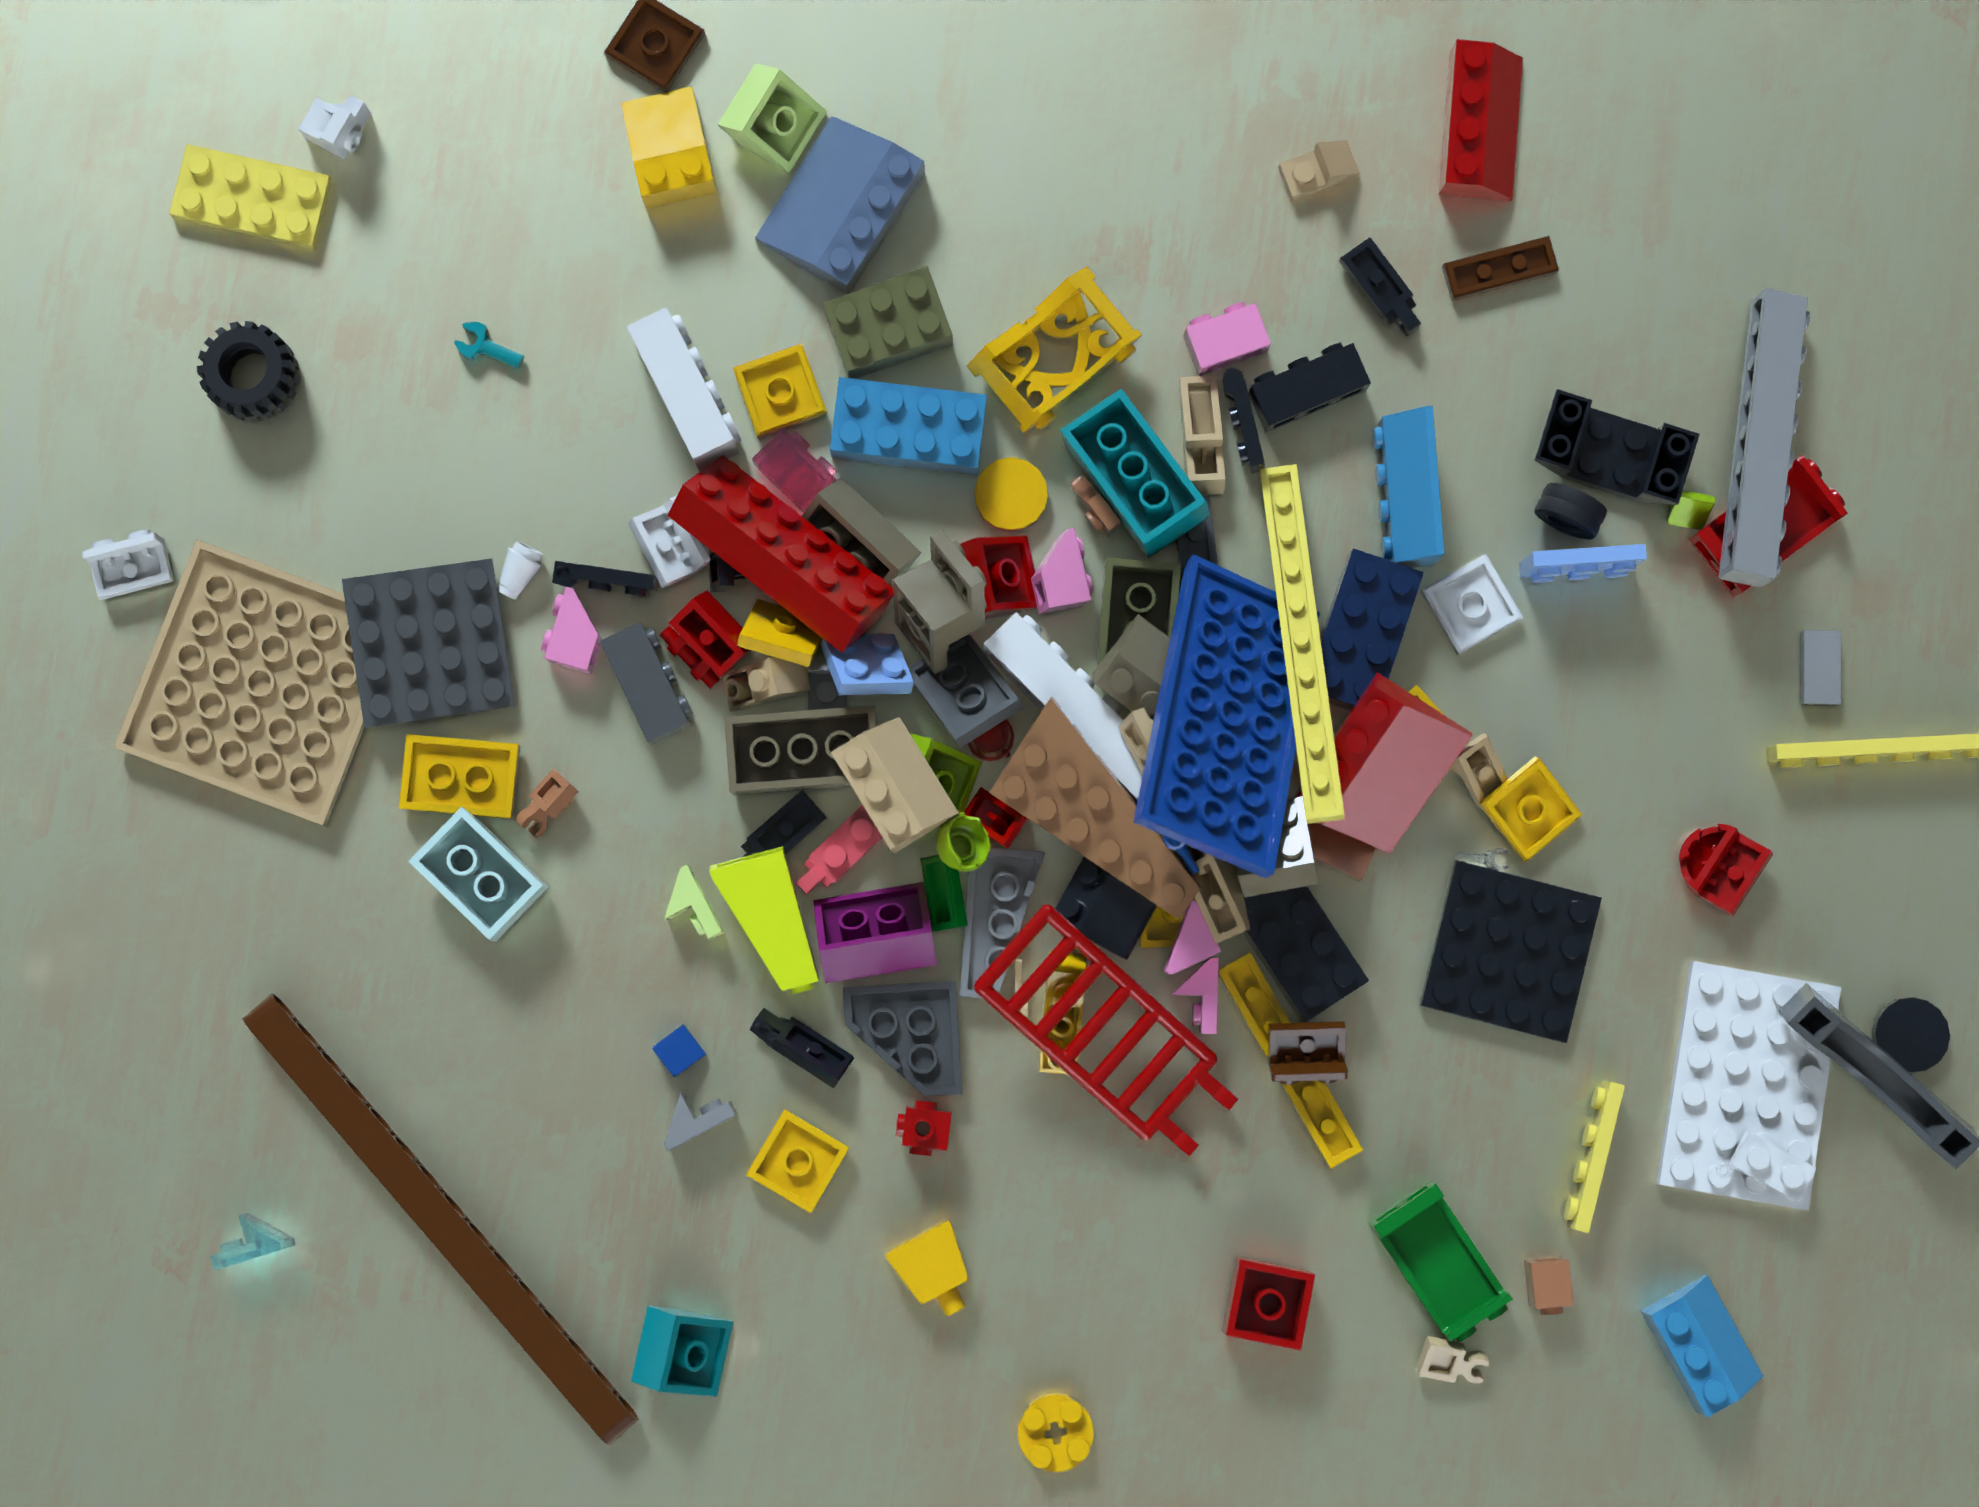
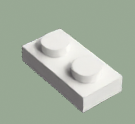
M1746 1131L1728 1164L1797 1202H1800L1817 1169Z

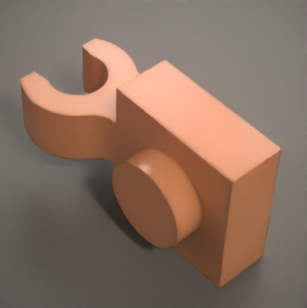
M553 768L529 795L533 802L517 815L516 821L524 829L530 822L534 821L528 828V831L535 838H539L547 829L548 815L555 819L570 804L579 791Z

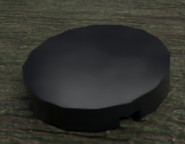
M1909 997L1895 999L1878 1013L1874 1019L1872 1039L1907 1071L1913 1073L1926 1071L1940 1062L1948 1050L1950 1032L1948 1022L1940 1009L1927 1000Z

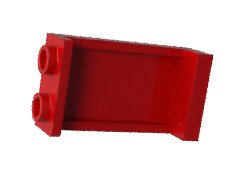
M1803 455L1793 461L1792 467L1788 471L1787 485L1790 486V496L1783 512V520L1786 521V531L1779 546V556L1782 557V562L1833 523L1848 514L1844 508L1845 502L1836 490L1828 488L1821 479L1822 472L1817 464L1811 459L1807 460ZM1726 511L1688 539L1717 577H1719ZM1719 579L1733 598L1751 587V585Z

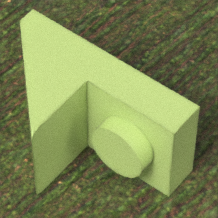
M685 865L679 870L664 919L669 920L693 908L695 913L689 917L699 936L706 933L709 939H713L725 932L694 872L689 865Z

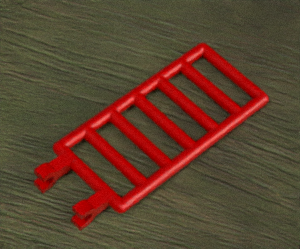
M1043 905L974 984V991L1144 1141L1151 1139L1159 1130L1179 1149L1190 1156L1199 1145L1169 1119L1198 1084L1227 1110H1230L1239 1100L1209 1073L1217 1063V1055L1051 905ZM1049 923L1064 938L1008 1001L992 987L993 984L1044 926ZM1076 948L1091 963L1038 1024L1035 1025L1020 1010ZM1103 972L1118 988L1063 1050L1047 1035ZM1131 997L1145 1010L1144 1014L1090 1074L1075 1059L1128 998ZM1158 1022L1173 1036L1117 1098L1102 1084L1152 1026ZM1185 1046L1199 1061L1147 1121L1144 1122L1129 1108L1181 1048Z

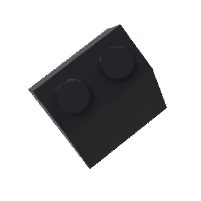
M1084 856L1055 909L1092 943L1128 960L1157 905Z

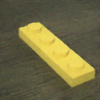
M1602 1081L1601 1087H1596L1591 1101V1108L1595 1109L1592 1124L1588 1123L1582 1137V1145L1586 1146L1583 1161L1578 1160L1573 1174V1182L1577 1183L1574 1198H1568L1564 1211V1219L1568 1220V1228L1585 1233L1590 1231L1625 1085Z

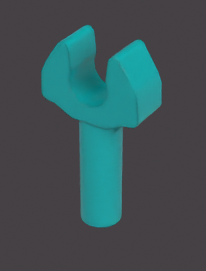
M479 322L462 324L467 332L477 336V341L473 345H467L458 340L454 341V344L464 358L474 361L478 355L486 354L517 369L521 367L524 355L490 341L487 335L488 328L484 324Z

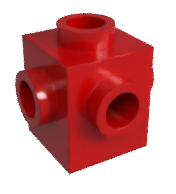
M915 1100L914 1107H906V1114H898L896 1136L903 1137L902 1146H910L909 1154L931 1156L932 1149L947 1151L952 1112L937 1110L938 1103ZM921 1121L927 1122L930 1125V1132L926 1135L919 1134L916 1130L917 1123Z

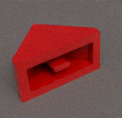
M982 787L979 788L964 811L967 816L980 818L981 824L988 832V836L1006 849L1010 848L1028 821V818Z

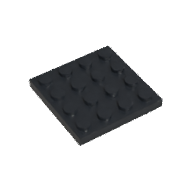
M1454 861L1419 1006L1567 1043L1602 898L1466 862Z

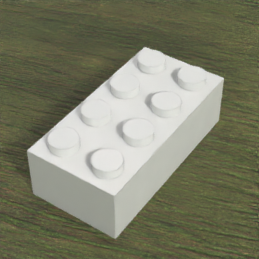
M665 307L626 326L699 472L722 455L729 459L739 454L735 444L741 441L738 430L729 413L721 415L719 410L725 408L722 399L712 380L705 383L703 378L708 376V373L696 347L688 350L687 345L691 344L692 341L679 314L672 317L668 308Z

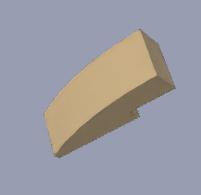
M1217 376L1180 377L1185 474L1201 495L1224 494L1226 477Z

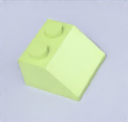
M754 64L717 125L741 146L782 170L790 172L827 111L780 69Z

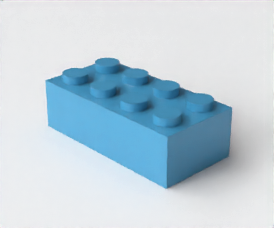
M839 377L830 443L832 459L978 476L987 395Z

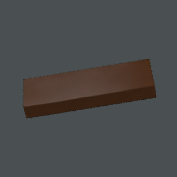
M1550 236L1447 262L1442 265V270L1451 301L1557 274L1559 267Z

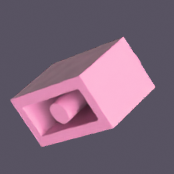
M1244 302L1236 303L1225 308V314L1211 318L1210 314H1206L1189 322L1190 326L1185 329L1184 339L1198 376L1268 352L1271 343L1256 303L1248 306Z

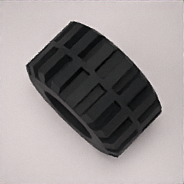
M245 321V326H241L238 322L229 323L231 330L228 331L220 327L215 331L218 337L214 341L208 337L204 342L209 347L207 352L200 350L198 356L203 365L197 366V374L203 379L199 383L201 388L207 393V397L228 415L231 414L236 419L243 421L245 418H248L252 422L260 421V416L262 415L270 419L275 417L273 410L276 408L283 412L288 407L284 403L287 397L293 400L296 392L292 389L293 385H299L300 377L296 374V370H300L298 361L293 357L295 354L292 349L276 333L262 324L258 327L254 322ZM250 354L264 355L267 361V370L262 381L250 389H234L231 382V374L235 364L241 358Z

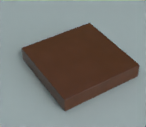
M637 0L605 49L604 54L607 58L665 93L669 91L706 33L703 28L657 0Z

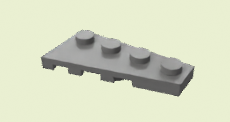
M991 848L986 862L978 867V869L968 872L966 900L968 926L964 927L959 997L981 998L974 991V984L1019 933L1045 852ZM1006 971L992 986L998 992H1000Z

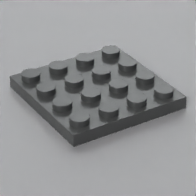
M492 558L342 579L364 728L515 706Z

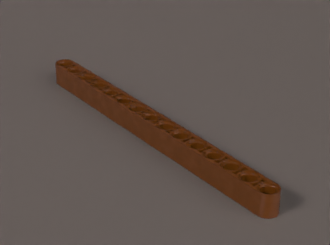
M271 993L243 1017V1022L599 1438L610 1446L632 1427L639 1418L628 1402L283 1001Z

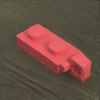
M863 804L809 855L810 858L804 863L809 871L796 883L805 894L808 895L820 882L826 888L833 882H838L883 838Z

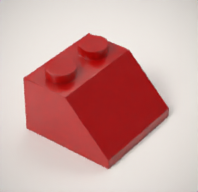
M1027 535L979 537L960 543L968 562L972 567H979L986 579L987 585L984 587V598L987 603L985 620L1015 614L1016 612L1020 613L1038 609L1031 581L1035 570Z

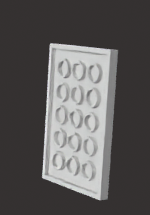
M1690 961L1656 1184L1809 1211L1813 1177L1800 1202H1797L1728 1164L1746 1131L1815 1167L1831 1058L1817 1050L1786 1023L1780 1009L1807 983L1838 1010L1842 987Z

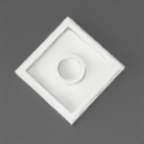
M1486 554L1420 591L1457 655L1523 618Z

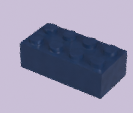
M1354 548L1347 555L1320 636L1329 704L1351 711L1377 672L1389 679L1424 572Z

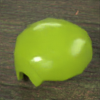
M961 812L943 823L936 836V849L941 860L954 870L967 872L978 869V867L986 862L991 850L990 837L987 830L981 824V819L967 816L965 812Z

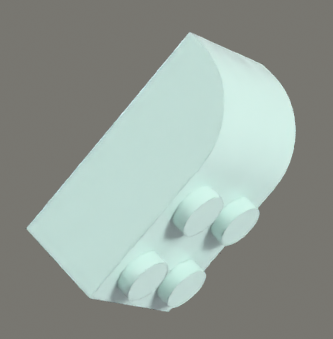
M463 807L408 861L491 941H497L549 888L498 837Z

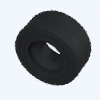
M1548 483L1537 502L1534 513L1543 522L1565 534L1591 540L1597 536L1600 526L1606 517L1607 509L1597 499L1578 489L1563 484Z

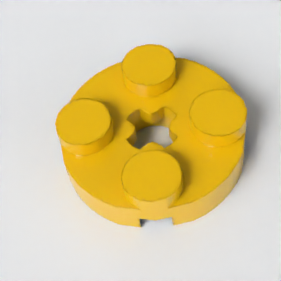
M1049 1393L1034 1399L1024 1410L1018 1423V1441L1023 1454L1035 1467L1049 1472L1067 1471L1076 1467L1090 1452L1094 1438L1093 1423L1088 1411L1077 1400L1065 1394ZM1058 1422L1059 1428H1066L1067 1434L1061 1436V1442L1054 1443L1052 1438L1045 1437V1431H1049L1051 1428L1050 1423Z

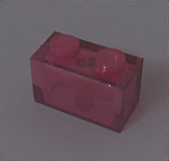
M782 428L752 458L754 466L804 513L815 496L836 481L833 475L837 471L824 457L820 456L816 460L807 451L810 447L809 443L798 432L794 431L790 435Z

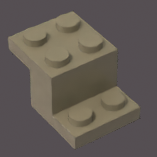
M943 530L930 536L931 560L893 579L895 624L934 674L948 668L947 651H949L950 644L985 626V609L987 608L984 598V587L987 583L984 574L979 567H972L966 559L965 552L959 542L956 540L952 542Z

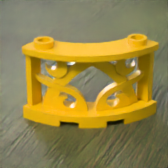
M1087 266L1067 277L1045 300L1034 308L1036 313L1032 317L1027 318L1022 325L1017 322L999 337L986 344L966 365L975 377L981 375L1022 424L1019 428L1023 433L1034 426L1038 430L1043 429L1056 417L1053 412L1085 388L1116 360L1122 363L1137 350L1133 344L1142 336L1141 332L1138 329L1134 330L1096 285L1093 281L1096 276ZM1081 292L1098 311L1088 317L1086 306L1080 294ZM1059 315H1065L1068 318L1067 325L1076 320V325L1067 329H1058L1055 326V319ZM1101 319H1104L1119 337L1113 345L1107 348H1103L1099 344L1100 337L1108 335L1107 331L1099 329L1090 334V326ZM1040 329L1054 338H1069L1078 334L1077 355L1072 372L1053 374L1034 371L1040 355L1039 343L1035 334ZM1021 347H1027L1032 351L1031 359L1025 367L1021 366L1025 361V357L1021 358L1016 354L1017 350ZM1089 354L1096 358H1099V360L1086 371L1089 360ZM999 368H1001L1008 374L1016 377L1012 383L1006 378V376L1001 372ZM1024 381L1030 383L1027 388L1028 399L1033 393H1040L1043 396L1042 403L1034 409L1016 390ZM1067 386L1064 390H1062L1060 393L1053 397L1052 390L1050 387Z

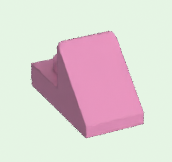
M1219 958L1207 959L1170 994L1200 996L1199 1003H1193L1192 1025L1199 1026L1200 1034H1217Z

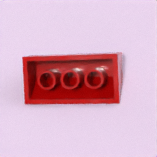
M1456 39L1449 53L1439 195L1512 201L1523 57L1493 42Z

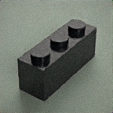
M1341 342L1333 344L1321 351L1323 356L1309 361L1308 357H1302L1288 364L1289 370L1277 375H1275L1274 371H1269L1254 379L1255 384L1251 385L1248 394L1265 433L1367 391L1371 381L1354 343L1344 347Z

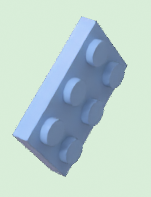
M1646 544L1533 551L1519 563L1520 578L1531 577L1532 583L1550 582L1554 580V576L1568 575V580H1584L1591 578V574L1605 572L1606 578L1624 577L1628 575V571L1636 570V566L1647 559Z

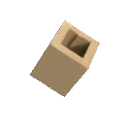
M776 657L766 658L722 676L730 712L785 700L811 690L805 666Z

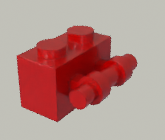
M708 590L692 598L669 622L670 625L659 635L669 645L667 650L674 657L678 655L691 669L690 674L696 681L701 679L709 689H712L721 680L719 677L734 669L752 651L737 646L739 634L743 627Z

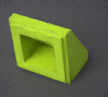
M1683 490L1679 504H1669L1667 523L1697 530L1702 529L1712 511L1716 498L1711 495Z

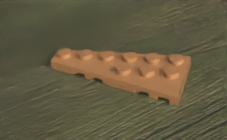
M1051 697L989 793L1179 920L1201 888V885L1191 875L1176 853L1165 845L1164 840L1157 832L1133 822L1136 811L1135 801L1100 756L1093 751L1082 737V733L1075 724H1072L1064 714L1057 701Z

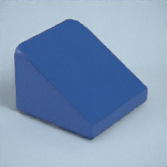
M684 1024L652 1047L674 1078L678 1077L706 1055Z

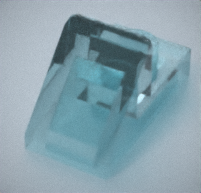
M244 1213L239 1215V1220L246 1245L243 1244L242 1238L220 1244L221 1252L211 1255L210 1259L213 1270H217L286 1249L296 1244L294 1238L250 1213Z

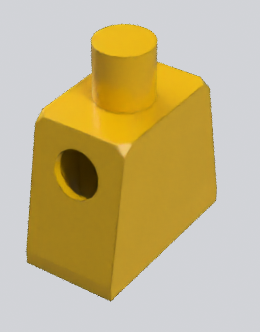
M950 1219L941 1222L885 1253L889 1263L921 1305L937 1298L946 1317L966 1307L956 1286L969 1280V1275Z

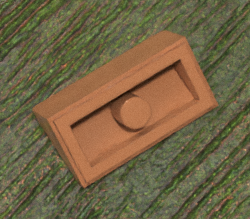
M1321 823L1308 824L1315 861L1358 882L1362 881L1376 848Z

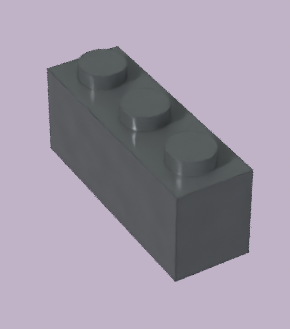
M639 622L600 640L642 732L650 745L691 727L688 717L694 715L685 695L683 694L678 697L672 686L678 680L669 661L661 663L656 650L662 648L653 628L646 630L644 625Z

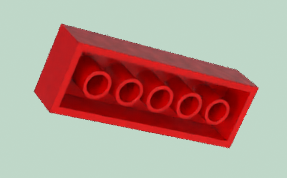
M724 455L682 485L667 515L841 653L880 620L894 596L893 587L886 583L882 577L873 573L851 553L845 551L823 531L813 526L799 515L795 509L785 504L764 485L757 482Z

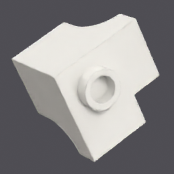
M352 95L341 104H329L316 97L298 130L307 141L345 160L349 151L354 152L357 149L362 138L361 130L371 112L363 101Z

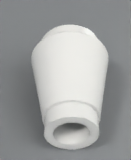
M516 541L513 548H508L497 591L510 598L517 599L519 593L523 591L542 566L540 560L543 554L530 546Z

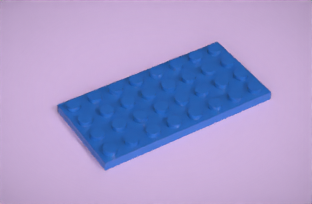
M1193 554L1185 563L1133 822L1261 877L1268 878L1275 872L1296 752L1276 592ZM1317 611V618L1319 620L1320 612Z

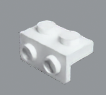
M677 496L670 498L664 506L636 516L628 523L662 588L700 573L710 562L708 547L667 516Z
M140 530L130 533L127 540L116 543L113 539L101 540L93 543L92 549L82 551L84 560L90 563L98 598L104 600L173 582L174 577L164 538L156 533H151L150 530Z

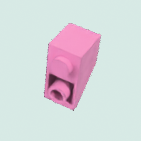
M1075 528L1067 529L1057 537L1031 578L1039 615L1079 608L1091 601L1093 593L1092 580L1089 574H1085L1082 561L1085 556L1082 540L1077 538Z
M565 587L564 594H558L555 599L552 615L556 616L553 630H547L544 635L541 651L546 652L544 658L550 663L592 675L602 637L578 593L573 588Z

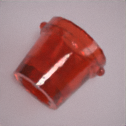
M1006 719L967 744L968 748L975 757L982 761L993 762L1004 757L1009 758L1014 742L1013 728Z

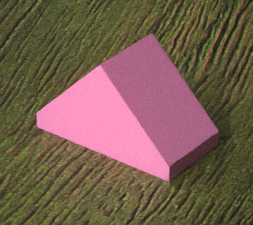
M1193 900L1185 910L1163 970L1166 974L1172 975L1221 952L1218 943L1216 944L1197 902Z

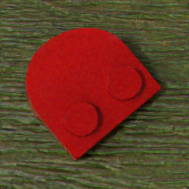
M1717 824V826L1708 827L1703 830L1697 829L1690 834L1681 847L1679 862L1682 876L1689 889L1700 899L1734 917L1772 858L1773 853L1768 848L1740 834L1737 828L1726 824Z

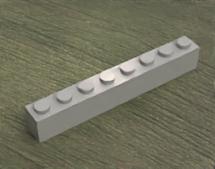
M1765 288L1751 300L1718 579L1761 588L1776 579L1782 567L1779 546L1786 531V521L1783 520V512L1790 496V486L1787 485V477L1794 461V451L1791 450V442L1798 426V416L1795 415V407L1802 391V381L1799 380V372L1806 356L1803 337L1810 322V312L1807 311L1808 297Z

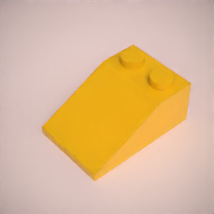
M692 86L621 102L640 194L646 209L717 193Z

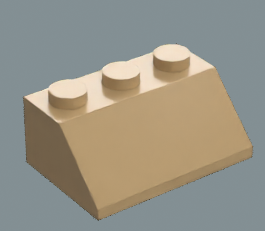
M900 717L861 733L831 752L893 853L900 851L959 814Z

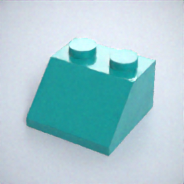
M647 1306L631 1381L658 1392L717 1397L733 1321L681 1309Z

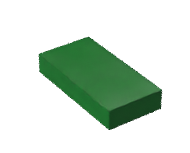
M939 854L920 858L932 932L968 926L959 870H954L941 860Z

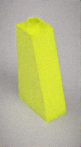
M784 847L711 865L709 872L712 880L782 991L790 989L792 994L812 989V983L819 981V975Z

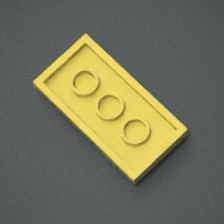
M187 144L169 214L173 218L315 249L333 179L330 175Z

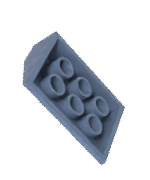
M831 116L757 233L755 240L843 293L849 294L925 175L924 160L894 142Z

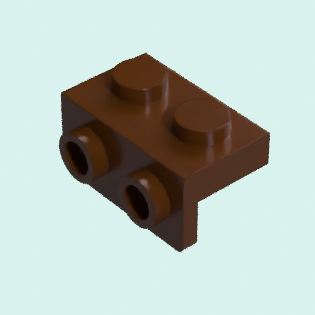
M1344 1021L1268 1024V1067L1272 1081L1290 1085L1296 1084L1299 1081L1317 1080L1321 1083H1333L1337 1080L1348 1079V1070L1345 1063L1346 1026Z

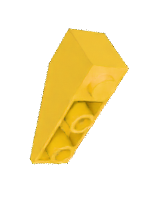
M1070 953L1046 980L1043 1017L1086 969V957L1083 954ZM1084 994L1047 1035L1063 1050L1081 1030ZM1040 1050L1039 1072L1067 1074Z

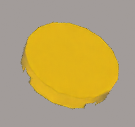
M1009 457L998 459L985 467L977 478L974 497L976 508L985 522L995 529L1014 532L1025 529L1037 522L1045 510L1048 492L1046 481L1038 468L1027 460Z

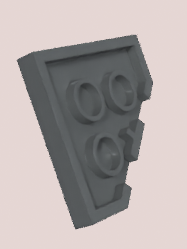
M956 981L843 987L845 1026L873 1049L874 1052L902 1075L922 1095L962 1094Z

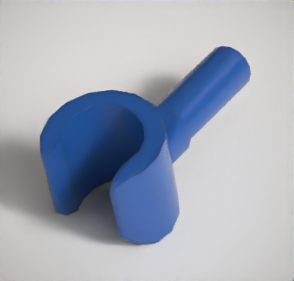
M1162 835L1165 845L1180 854L1191 875L1197 873L1199 868L1189 853L1186 844Z

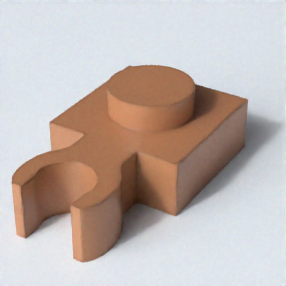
M1081 474L1073 480L1070 487L1085 504V508L1088 511L1085 514V518L1097 533L1103 530L1107 537L1118 530L1121 521L1102 496L1096 493L1087 478Z

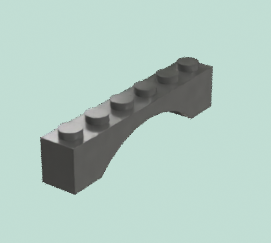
M1807 983L1780 1009L1786 1023L1813 1047L1831 1058L1867 1087L1953 1168L1957 1169L1979 1148V1136L1969 1123Z

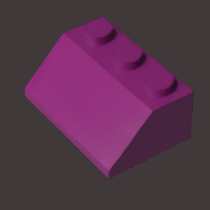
M924 882L813 900L818 948L825 983L937 965Z

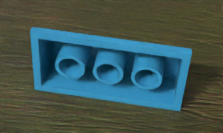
M1424 406L1383 416L1378 422V427L1373 428L1374 450L1380 449L1381 464H1376L1375 467L1377 486H1383L1384 499L1378 502V515L1380 523L1385 522L1386 537L1381 538L1382 558L1407 567L1434 566L1445 555L1433 406Z

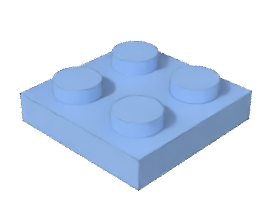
M863 634L843 653L822 639L821 649L839 695L911 694L914 681L895 634Z

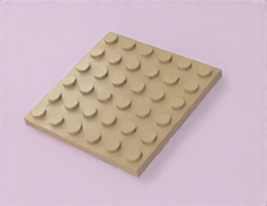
M196 539L113 748L326 826L364 730L344 594Z

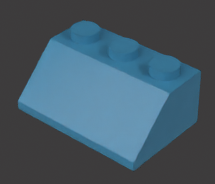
M1708 1275L1702 1276L1641 1310L1644 1319L1694 1410L1702 1416L1708 1418L1740 1400L1763 1377Z

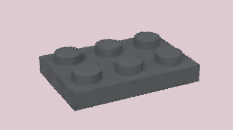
M970 634L949 645V651H947L948 668L934 674L923 659L908 668L914 681V687L959 748L1023 709L1019 698Z

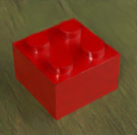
M1236 1256L1222 1332L1226 1336L1301 1351L1315 1274L1309 1270Z

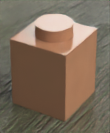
M1553 1257L1524 1260L1528 1304L1530 1307L1540 1309L1541 1315H1554L1563 1313V1307L1574 1306L1568 1259Z

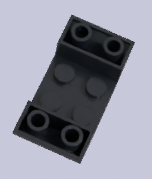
M1559 389L1555 391L1534 459L1536 462L1563 479L1633 501L1670 505L1679 504L1699 439V433L1667 423H1663L1657 429L1591 408L1593 401L1591 399Z

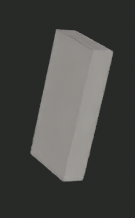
M1801 631V705H1841V631Z

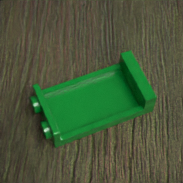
M1429 1182L1368 1224L1443 1337L1450 1342L1454 1339L1461 1342L1477 1331L1475 1325L1485 1318L1492 1321L1508 1310L1506 1304L1512 1301L1513 1298L1509 1292L1504 1290L1443 1199L1445 1196L1437 1184Z

